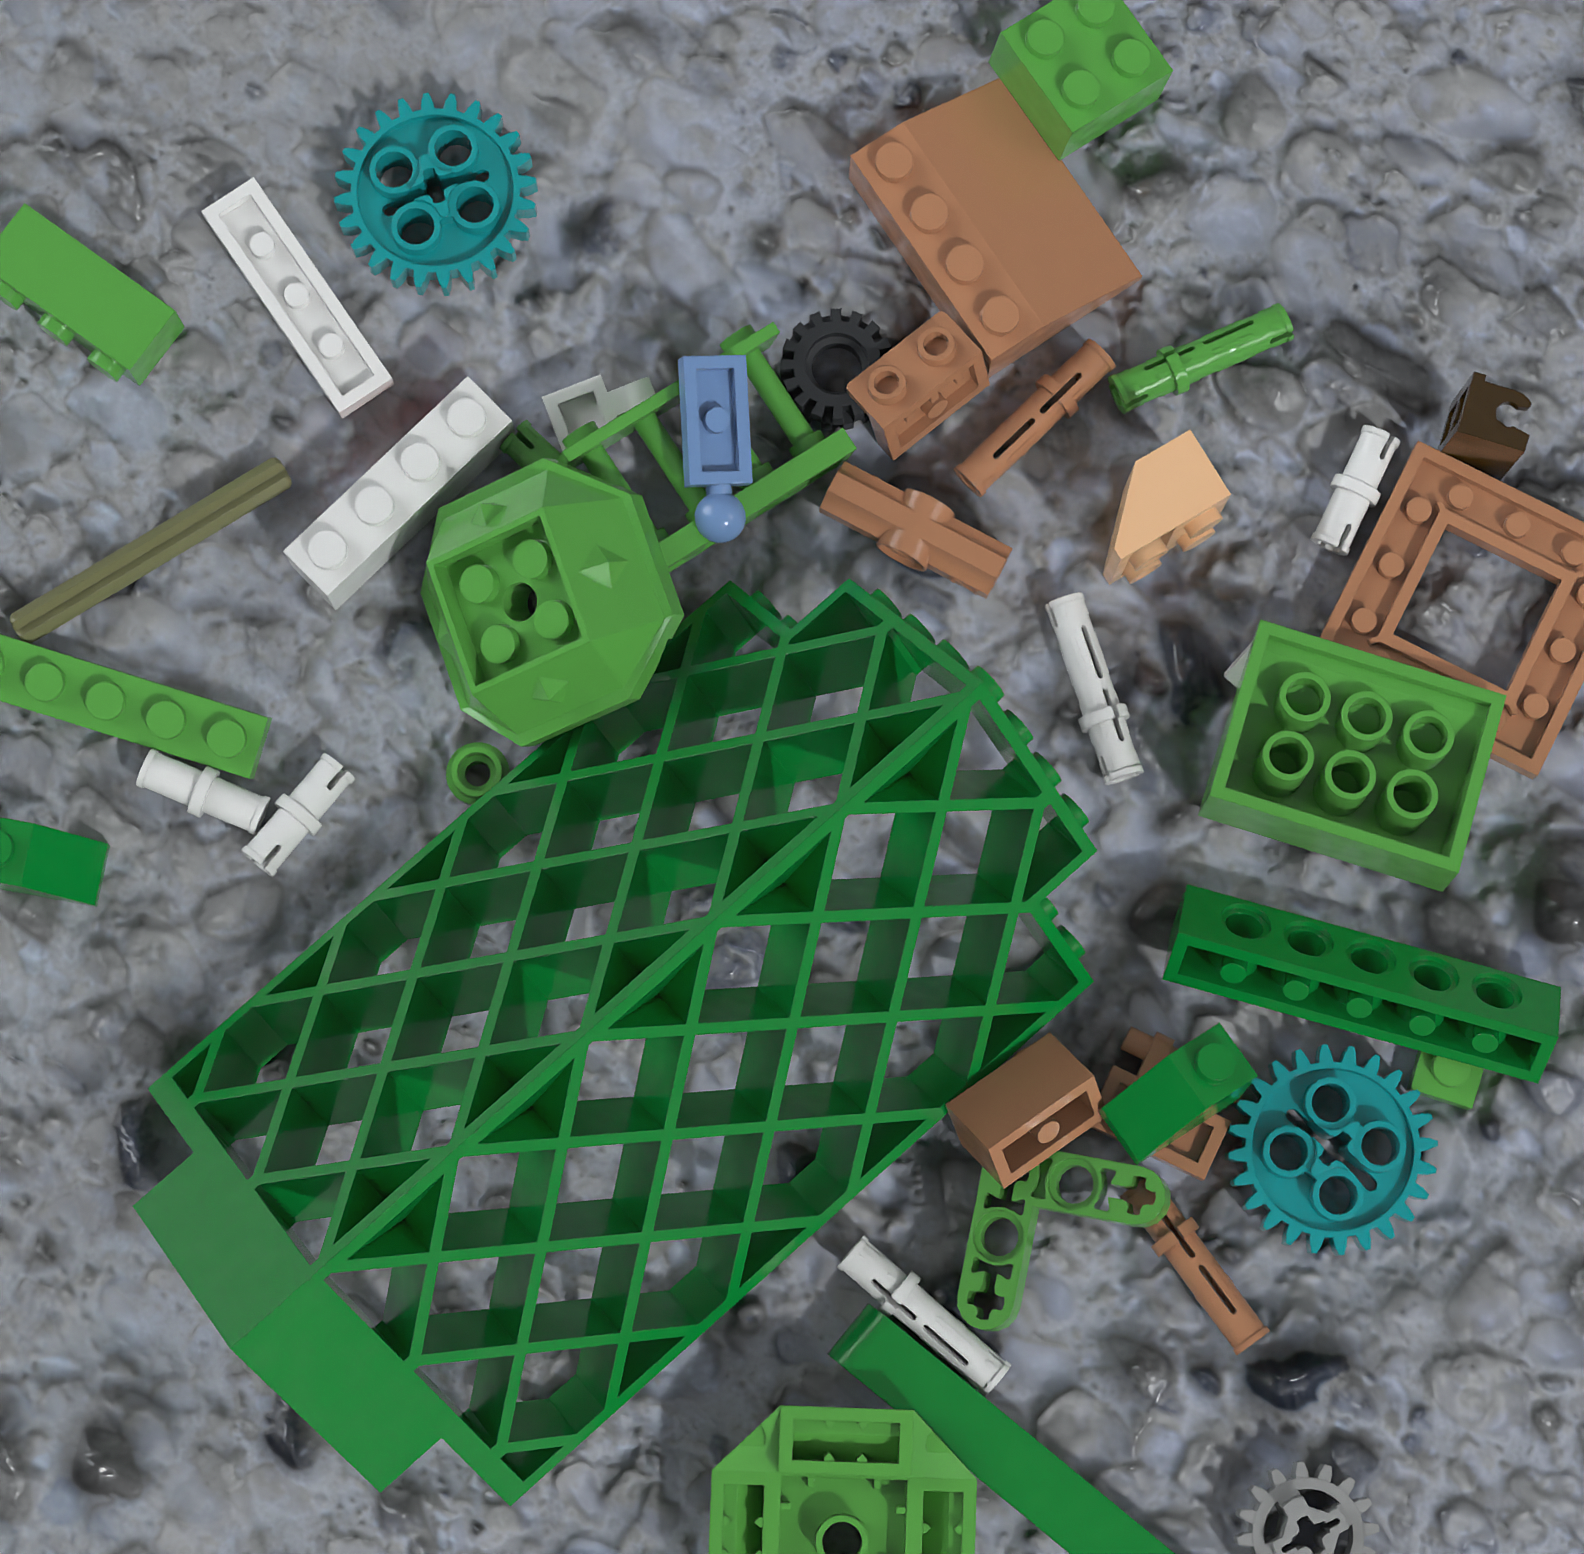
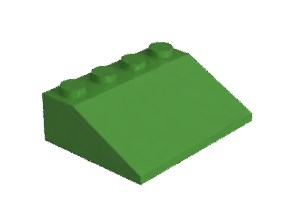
M1260 619L1217 748L1198 816L1443 892L1457 876L1461 867L1507 695Z

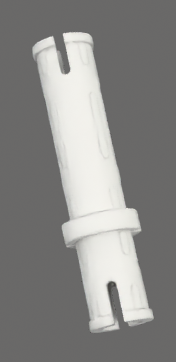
M1079 592L1057 598L1046 604L1045 609L1054 628L1072 686L1079 701L1083 715L1078 719L1083 733H1089L1100 763L1105 785H1110L1136 777L1143 773L1144 770L1134 749L1126 723L1130 715L1126 703H1119L1116 691L1114 690L1097 635L1094 632L1084 595Z
M865 1235L862 1236L840 1261L837 1268L840 1271H844L881 1304L877 1310L887 1318L893 1314L937 1355L942 1357L976 1387L982 1396H986L1004 1377L1011 1364L1007 1360L1004 1361L959 1319L955 1318L918 1285L921 1280L918 1275L912 1270L907 1274L904 1273L871 1244Z

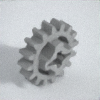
M1301 1461L1293 1462L1291 1469L1292 1478L1286 1479L1276 1468L1268 1470L1271 1487L1267 1491L1252 1484L1247 1489L1251 1497L1257 1502L1253 1510L1247 1508H1237L1236 1516L1249 1522L1248 1532H1241L1233 1536L1234 1543L1250 1546L1252 1554H1334L1339 1533L1347 1529L1348 1543L1344 1554H1378L1370 1547L1364 1545L1365 1536L1380 1532L1378 1524L1362 1521L1361 1514L1372 1505L1370 1498L1360 1497L1352 1500L1349 1494L1354 1487L1355 1480L1345 1476L1338 1480L1335 1485L1330 1483L1332 1466L1326 1464L1319 1465L1314 1477H1309L1306 1465ZM1315 1489L1331 1497L1336 1503L1327 1505L1319 1510L1309 1507L1298 1490ZM1275 1505L1279 1513L1275 1532L1264 1539L1265 1520L1270 1509ZM1300 1518L1313 1524L1325 1523L1320 1526L1321 1530L1313 1535V1541L1316 1546L1311 1550L1301 1544L1288 1545L1292 1542V1538L1300 1532L1296 1522Z

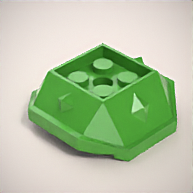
M542 458L438 508L420 593L461 711L519 746L532 747L640 700L658 666L667 640L673 638L684 617V612L642 495L621 486L613 485L558 460ZM534 590L537 597V606L534 614L531 616L528 609V598L531 591Z
M780 1405L712 1469L709 1554H827L822 1545L823 1535L828 1527L837 1522L850 1523L859 1530L861 1543L855 1554H975L977 1479L914 1410Z

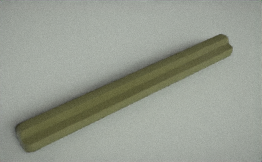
M276 457L268 459L15 611L9 617L13 629L22 641L28 643L37 641L286 491L292 485L291 477L279 459Z

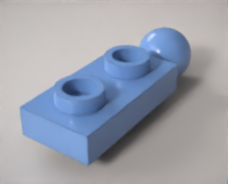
M746 355L683 356L678 359L684 488L706 487V496L699 502L695 510L696 527L699 533L707 540L715 543H726L735 539L742 532L746 521L745 509L739 499L732 495L731 486H747L753 483Z

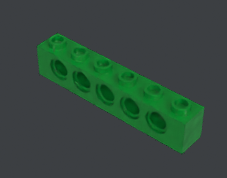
M1190 884L1186 885L1170 932L1162 980L1537 1084L1559 1038L1561 987Z

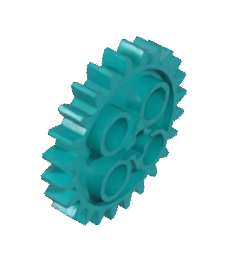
M423 93L421 110L412 111L409 104L403 98L398 99L399 117L392 120L386 113L377 110L375 115L380 129L376 133L360 126L356 129L363 149L344 148L342 151L345 161L354 170L335 172L338 186L350 191L334 197L337 211L352 213L339 222L344 236L358 235L350 245L356 258L373 252L368 266L374 276L383 272L387 267H392L390 280L392 286L396 289L405 282L408 276L414 277L418 295H424L430 280H438L443 295L449 296L452 288V279L460 277L464 285L472 291L475 289L473 272L481 269L492 279L497 278L498 275L493 259L498 255L505 260L514 262L517 257L515 249L509 240L512 238L528 241L530 238L529 228L519 218L537 217L536 203L523 198L538 192L536 178L522 175L533 167L530 153L514 154L521 145L520 135L517 131L500 137L504 126L502 115L497 113L484 123L481 121L482 109L480 102L477 100L467 108L465 113L459 112L456 96L452 93L447 97L443 109L434 108L429 93ZM450 146H464L471 151L469 158L460 165L449 166L439 161L442 152ZM400 166L412 171L409 181L400 187H388L381 183L384 173L392 167ZM486 173L489 175L488 180L484 182L474 181L478 174ZM433 186H439L445 196V200L440 203H434L428 193V189ZM471 202H486L493 208L489 217L482 222L472 223L460 217L464 207ZM388 207L399 208L394 215L387 216L384 214V210ZM414 223H426L434 228L432 236L424 243L410 244L402 239L403 232Z
M1322 1044L1317 1048L1315 1063L1313 1064L1310 1063L1301 1049L1295 1050L1291 1053L1293 1071L1289 1072L1277 1060L1268 1064V1069L1274 1083L1270 1085L1256 1078L1249 1087L1258 1100L1255 1103L1247 1100H1238L1234 1104L1237 1111L1245 1116L1247 1121L1246 1124L1230 1125L1226 1132L1232 1137L1242 1140V1148L1224 1154L1225 1160L1243 1163L1244 1172L1229 1181L1230 1185L1234 1187L1250 1186L1253 1193L1242 1204V1209L1245 1211L1262 1205L1267 1212L1262 1218L1259 1228L1265 1231L1274 1227L1279 1222L1285 1225L1281 1242L1285 1246L1291 1245L1300 1234L1306 1235L1307 1253L1317 1254L1324 1238H1328L1334 1256H1341L1345 1254L1347 1237L1351 1236L1360 1251L1370 1250L1371 1237L1369 1230L1374 1229L1385 1240L1395 1237L1389 1218L1393 1216L1406 1223L1412 1222L1415 1217L1411 1209L1406 1205V1199L1425 1200L1429 1196V1193L1415 1181L1417 1176L1431 1175L1437 1171L1435 1166L1420 1160L1422 1151L1438 1146L1437 1140L1419 1137L1418 1128L1426 1125L1433 1117L1427 1113L1412 1114L1409 1107L1418 1099L1421 1094L1420 1091L1417 1089L1400 1095L1395 1088L1400 1082L1403 1072L1398 1069L1384 1078L1377 1075L1380 1066V1056L1376 1054L1371 1056L1360 1067L1356 1065V1051L1353 1046L1346 1047L1340 1055L1339 1061L1333 1062L1328 1044ZM1319 1087L1331 1088L1341 1097L1343 1104L1342 1113L1335 1122L1324 1121L1313 1111L1312 1096ZM1294 1110L1297 1112L1306 1125L1321 1139L1328 1140L1335 1136L1339 1137L1343 1142L1338 1149L1340 1156L1355 1168L1370 1176L1376 1183L1375 1189L1373 1191L1367 1190L1350 1169L1338 1160L1323 1164L1319 1159L1324 1151L1323 1146L1305 1131L1295 1127L1286 1118L1287 1111ZM1369 1130H1378L1390 1140L1392 1147L1391 1156L1382 1166L1374 1165L1363 1155L1361 1143L1365 1133ZM1278 1135H1286L1293 1138L1300 1147V1162L1292 1171L1278 1168L1271 1160L1269 1153L1270 1145ZM1328 1178L1342 1181L1349 1190V1205L1340 1215L1330 1213L1320 1202V1187Z

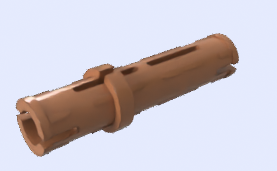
M1087 339L1083 346L1052 376L1044 374L1035 382L1037 390L1002 422L967 459L954 468L956 475L974 494L982 497L986 490L1023 457L1062 417L1070 419L1079 411L1077 403L1108 372H1111L1116 367L1114 361L1100 345L1091 339ZM1071 378H1075L1076 383L1045 413H1041L1040 408ZM1025 423H1029L1030 427L997 459H994L993 454Z
M1146 1179L1140 1180L1136 1189H1128L1120 1196L1121 1199L1133 1205V1213L1135 1215L1140 1214V1209L1143 1205H1153L1156 1199V1194L1146 1189ZM1171 1200L1170 1207L1163 1220L1150 1227H1144L1155 1241L1151 1248L1158 1257L1163 1254L1166 1256L1194 1294L1196 1300L1234 1348L1235 1354L1238 1355L1270 1332L1267 1326H1264L1236 1288L1231 1278L1225 1273L1195 1231L1200 1227L1193 1217L1186 1220Z

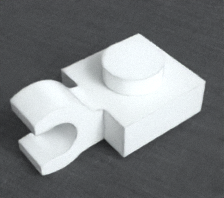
M600 374L545 395L542 399L563 451L566 449L562 443L563 439L579 427L594 421L598 428H601L653 396L655 391L648 376L607 392Z

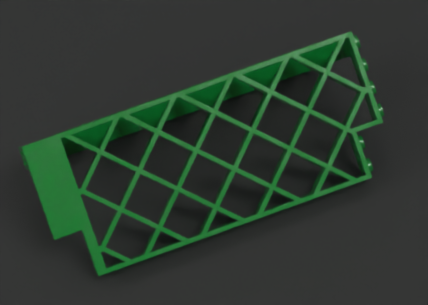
M849 578L797 623L790 615H786L782 619L778 610L759 590H756L749 596L729 580L679 624L673 638L667 640L658 666L640 700L541 744L147 1088L194 1153L135 1203L133 1208L228 1347L380 1493L442 1438L509 1506L513 1505L948 1113L945 1104L1001 1066L1094 982L1079 961L1086 954V951L1064 926L1060 924L1056 928L1052 920L1059 913L1047 898L1054 889L1097 852V849L1083 830L1089 823V819L1065 793L1060 795L1055 787L1062 780L1052 765L1038 752L1031 753L1027 744L1033 740V736L1028 728L1013 712L1008 709L1002 710L998 701L1005 695L996 681L980 666L969 671L970 668L967 662L948 641L943 639L935 645L936 642L931 633L914 615L908 614L902 619L903 616L898 608L880 589L877 588L869 594ZM756 634L772 647V649L735 656L736 652ZM921 671L951 693L911 702L916 676ZM863 687L857 713L810 722L816 696ZM762 708L755 734L712 742L719 716ZM970 712L973 713L1007 763L1003 769L957 770ZM663 728L656 754L617 762L619 754L644 732ZM842 774L837 799L833 804L788 812L795 783ZM739 794L732 823L688 831L696 802ZM992 810L977 873L932 875L946 813L952 811ZM639 813L632 842L592 850L600 821ZM895 813L881 876L877 878L832 879L845 818L848 815ZM1042 817H1044L1047 824L1039 830ZM542 832L534 861L498 868L500 859L527 835ZM716 883L709 913L705 917L664 924L672 891ZM615 902L605 935L566 941L575 909ZM966 916L953 974L908 978L921 919ZM1019 916L1045 953L1025 971L1004 972ZM516 920L507 952L470 959L480 926ZM870 921L857 980L808 984L821 924L829 922ZM771 925L757 987L705 989L718 930L726 927ZM420 938L409 970L378 975L381 963L409 939ZM589 994L580 1027L576 1031L538 1037L548 1000ZM489 1011L478 1047L441 1053L452 1017ZM942 1019L934 1053L908 1076L884 1078L897 1022ZM846 1025L833 1082L785 1085L798 1028ZM392 1027L381 1063L347 1068L358 1033ZM747 1032L735 1089L683 1093L695 1035ZM646 1038L634 1097L578 1101L587 1051L592 1042ZM297 1043L286 1079L256 1083L260 1069L287 1045ZM461 1105L450 1142L446 1146L411 1151L424 1110ZM362 1120L350 1160L316 1165L329 1125ZM822 1128L814 1161L789 1183L763 1185L774 1132ZM266 1136L254 1174H252L231 1144L240 1139ZM724 1136L712 1190L661 1194L673 1140ZM624 1144L611 1199L557 1203L568 1148ZM519 1152L509 1208L449 1213L458 1161L462 1157ZM331 1217L319 1258L316 1260L292 1226L300 1221ZM702 1237L696 1266L670 1290L640 1293L651 1242ZM602 1247L592 1298L536 1304L547 1252ZM499 1257L489 1309L429 1315L439 1263ZM392 1267L382 1321L376 1325L338 1287L329 1275L331 1273ZM581 1348L576 1374L552 1396L546 1399L516 1402L526 1354ZM478 1359L469 1408L462 1412L419 1366Z

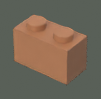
M1050 1032L1029 1047L1017 1052L1009 1061L945 1104L961 1145L1003 1189L1100 1122L1103 1118L1099 1111L1105 1106L1094 1075Z

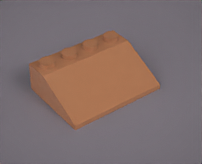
M1000 78L902 122L850 155L849 180L939 311L945 312L980 348L988 378L1142 278L1139 270L1062 160L1058 161Z

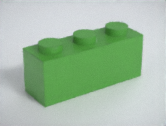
M23 204L1 232L0 300L16 311L24 303L41 315L37 325L64 346H68L72 339L91 351L87 361L111 380L118 382L122 375L140 386L185 328L173 308L27 204Z

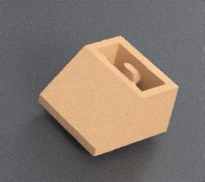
M1191 430L1186 431L1135 461L1123 489L1103 571V576L1109 585L1124 576L1129 584L1142 579L1161 566L1162 563L1159 559L1169 549L1179 544L1182 551L1186 552L1198 546L1215 533L1213 527L1223 519L1221 512L1231 493Z

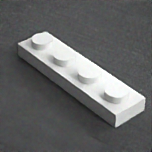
M254 177L201 211L216 236L342 419L394 385L388 371Z

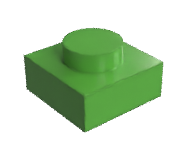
M1418 1051L1406 1091L1418 1089L1421 1096L1469 1110L1473 1108L1484 1069Z

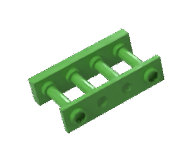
M774 322L757 332L749 324L727 337L719 345L723 350V353L720 355H746L747 377L793 445L789 449L793 459L776 470H773L769 462L762 464L751 448L753 483L747 486H739L742 491L734 495L745 509V525L841 466L857 449L844 428H841L825 438L821 430L814 432L762 354V352L771 347L780 333ZM679 380L601 428H598L594 421L579 427L563 439L562 443L566 449L562 451L558 458V461L575 468L584 463L591 475L632 491L605 449L634 431L638 432L689 510L685 514L689 524L670 536L664 527L657 529L652 522L669 573L716 544L704 538L699 533L695 524V510L699 502L706 496V490L704 487L684 488L683 455L658 418V416L680 404Z

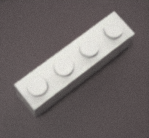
M467 376L283 551L290 564L336 611L437 515L438 508L454 499L502 453L499 448L504 440L511 433L516 434L512 420Z

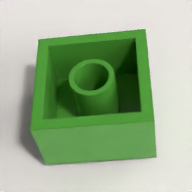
M1053 0L1000 32L988 62L1058 161L1157 101L1173 72V69L1123 0Z

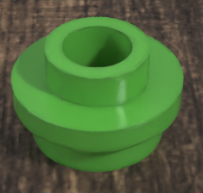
M474 742L460 747L451 756L446 768V780L453 795L461 802L471 806L510 772V768L505 756L496 747L483 742ZM481 764L490 769V778L486 784L473 786L467 781V773L472 766Z

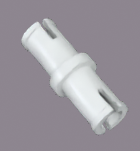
M1363 425L1360 438L1343 474H1335L1330 484V488L1334 493L1316 531L1313 532L1310 538L1315 544L1322 542L1320 547L1338 555H1348L1349 547L1368 507H1375L1381 493L1376 489L1395 449L1400 444L1398 438L1391 436L1388 439L1390 433L1374 426Z
M151 749L147 754L136 781V786L140 788H147L187 805V812L200 818L203 813H206L247 830L252 835L257 834L271 801L270 797L258 795L219 778L220 771L207 766L202 771L165 756L155 749Z
M326 753L320 756L317 764L289 796L282 794L274 803L278 810L250 843L241 849V852L248 859L255 860L253 863L271 877L277 873L276 870L307 834L314 836L322 827L319 819L346 787L355 780L348 770L342 771L343 766Z

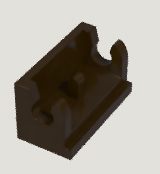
M1474 371L1451 402L1437 450L1501 481L1524 454L1530 435L1514 426H1505L1501 421L1497 420L1496 410L1502 405H1510L1516 410L1527 411L1532 404L1523 393L1485 381V374Z

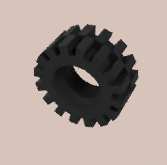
M842 308L830 309V316L825 317L821 316L820 311L809 315V322L805 325L799 322L793 328L791 339L786 338L780 362L781 383L810 425L813 420L821 422V429L832 431V425H842L844 430L853 429L854 422L862 420L864 424L870 418L849 396L848 390L832 392L824 389L816 382L812 373V365L817 356L831 348L845 349L855 355L860 363L861 372H863L891 350L888 338L882 339L880 327L873 320L868 325L862 321L863 314L852 311L851 317L841 315Z

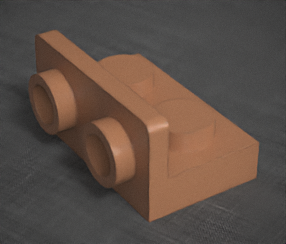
M940 311L847 384L849 396L869 416L878 445L894 461L988 387L990 382L980 348L945 312Z

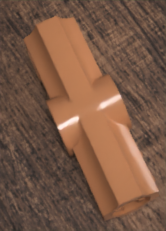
M846 461L837 471L819 507L820 513L876 541L877 548L893 560L917 571L924 572L928 568L987 599L1013 549L955 519L954 512L937 499L915 489L907 488L905 491H902Z

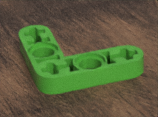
M1057 1151L1030 1170L1027 1181H1017L1015 1183L1011 1201L1018 1204L1025 1203L1024 1211L1021 1215L1005 1207H991L993 1196L1006 1201L1008 1186L1003 1189L982 1167L957 1294V1306L962 1318L969 1325L984 1331H1000L1009 1327L1017 1318L1021 1308L1039 1209L1133 1227H1150L1159 1223L1170 1207L1171 1192L1166 1181L1158 1173L1142 1166ZM1073 1167L1086 1168L1093 1178L1091 1195L1080 1203H1068L1062 1197L1059 1190V1182L1062 1175ZM1108 1171L1116 1172L1110 1184L1130 1190L1137 1188L1139 1179H1146V1189L1156 1194L1154 1204L1143 1205L1140 1209V1214L1133 1215L1132 1204L1123 1199L1108 1197L1109 1210H1100L1108 1192L1106 1173ZM1009 1219L1018 1231L1016 1247L1006 1255H993L985 1244L986 1230L996 1220ZM980 1260L997 1267H1013L1010 1279L997 1274L994 1290L996 1295L1004 1298V1306L1002 1310H991L988 1320H983V1309L974 1305L976 1293H987L991 1279V1273L985 1271L978 1272Z

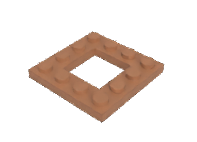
M1418 440L1319 637L1507 695L1490 759L1533 780L1538 776L1584 682V522ZM1444 530L1557 585L1506 690L1393 634Z

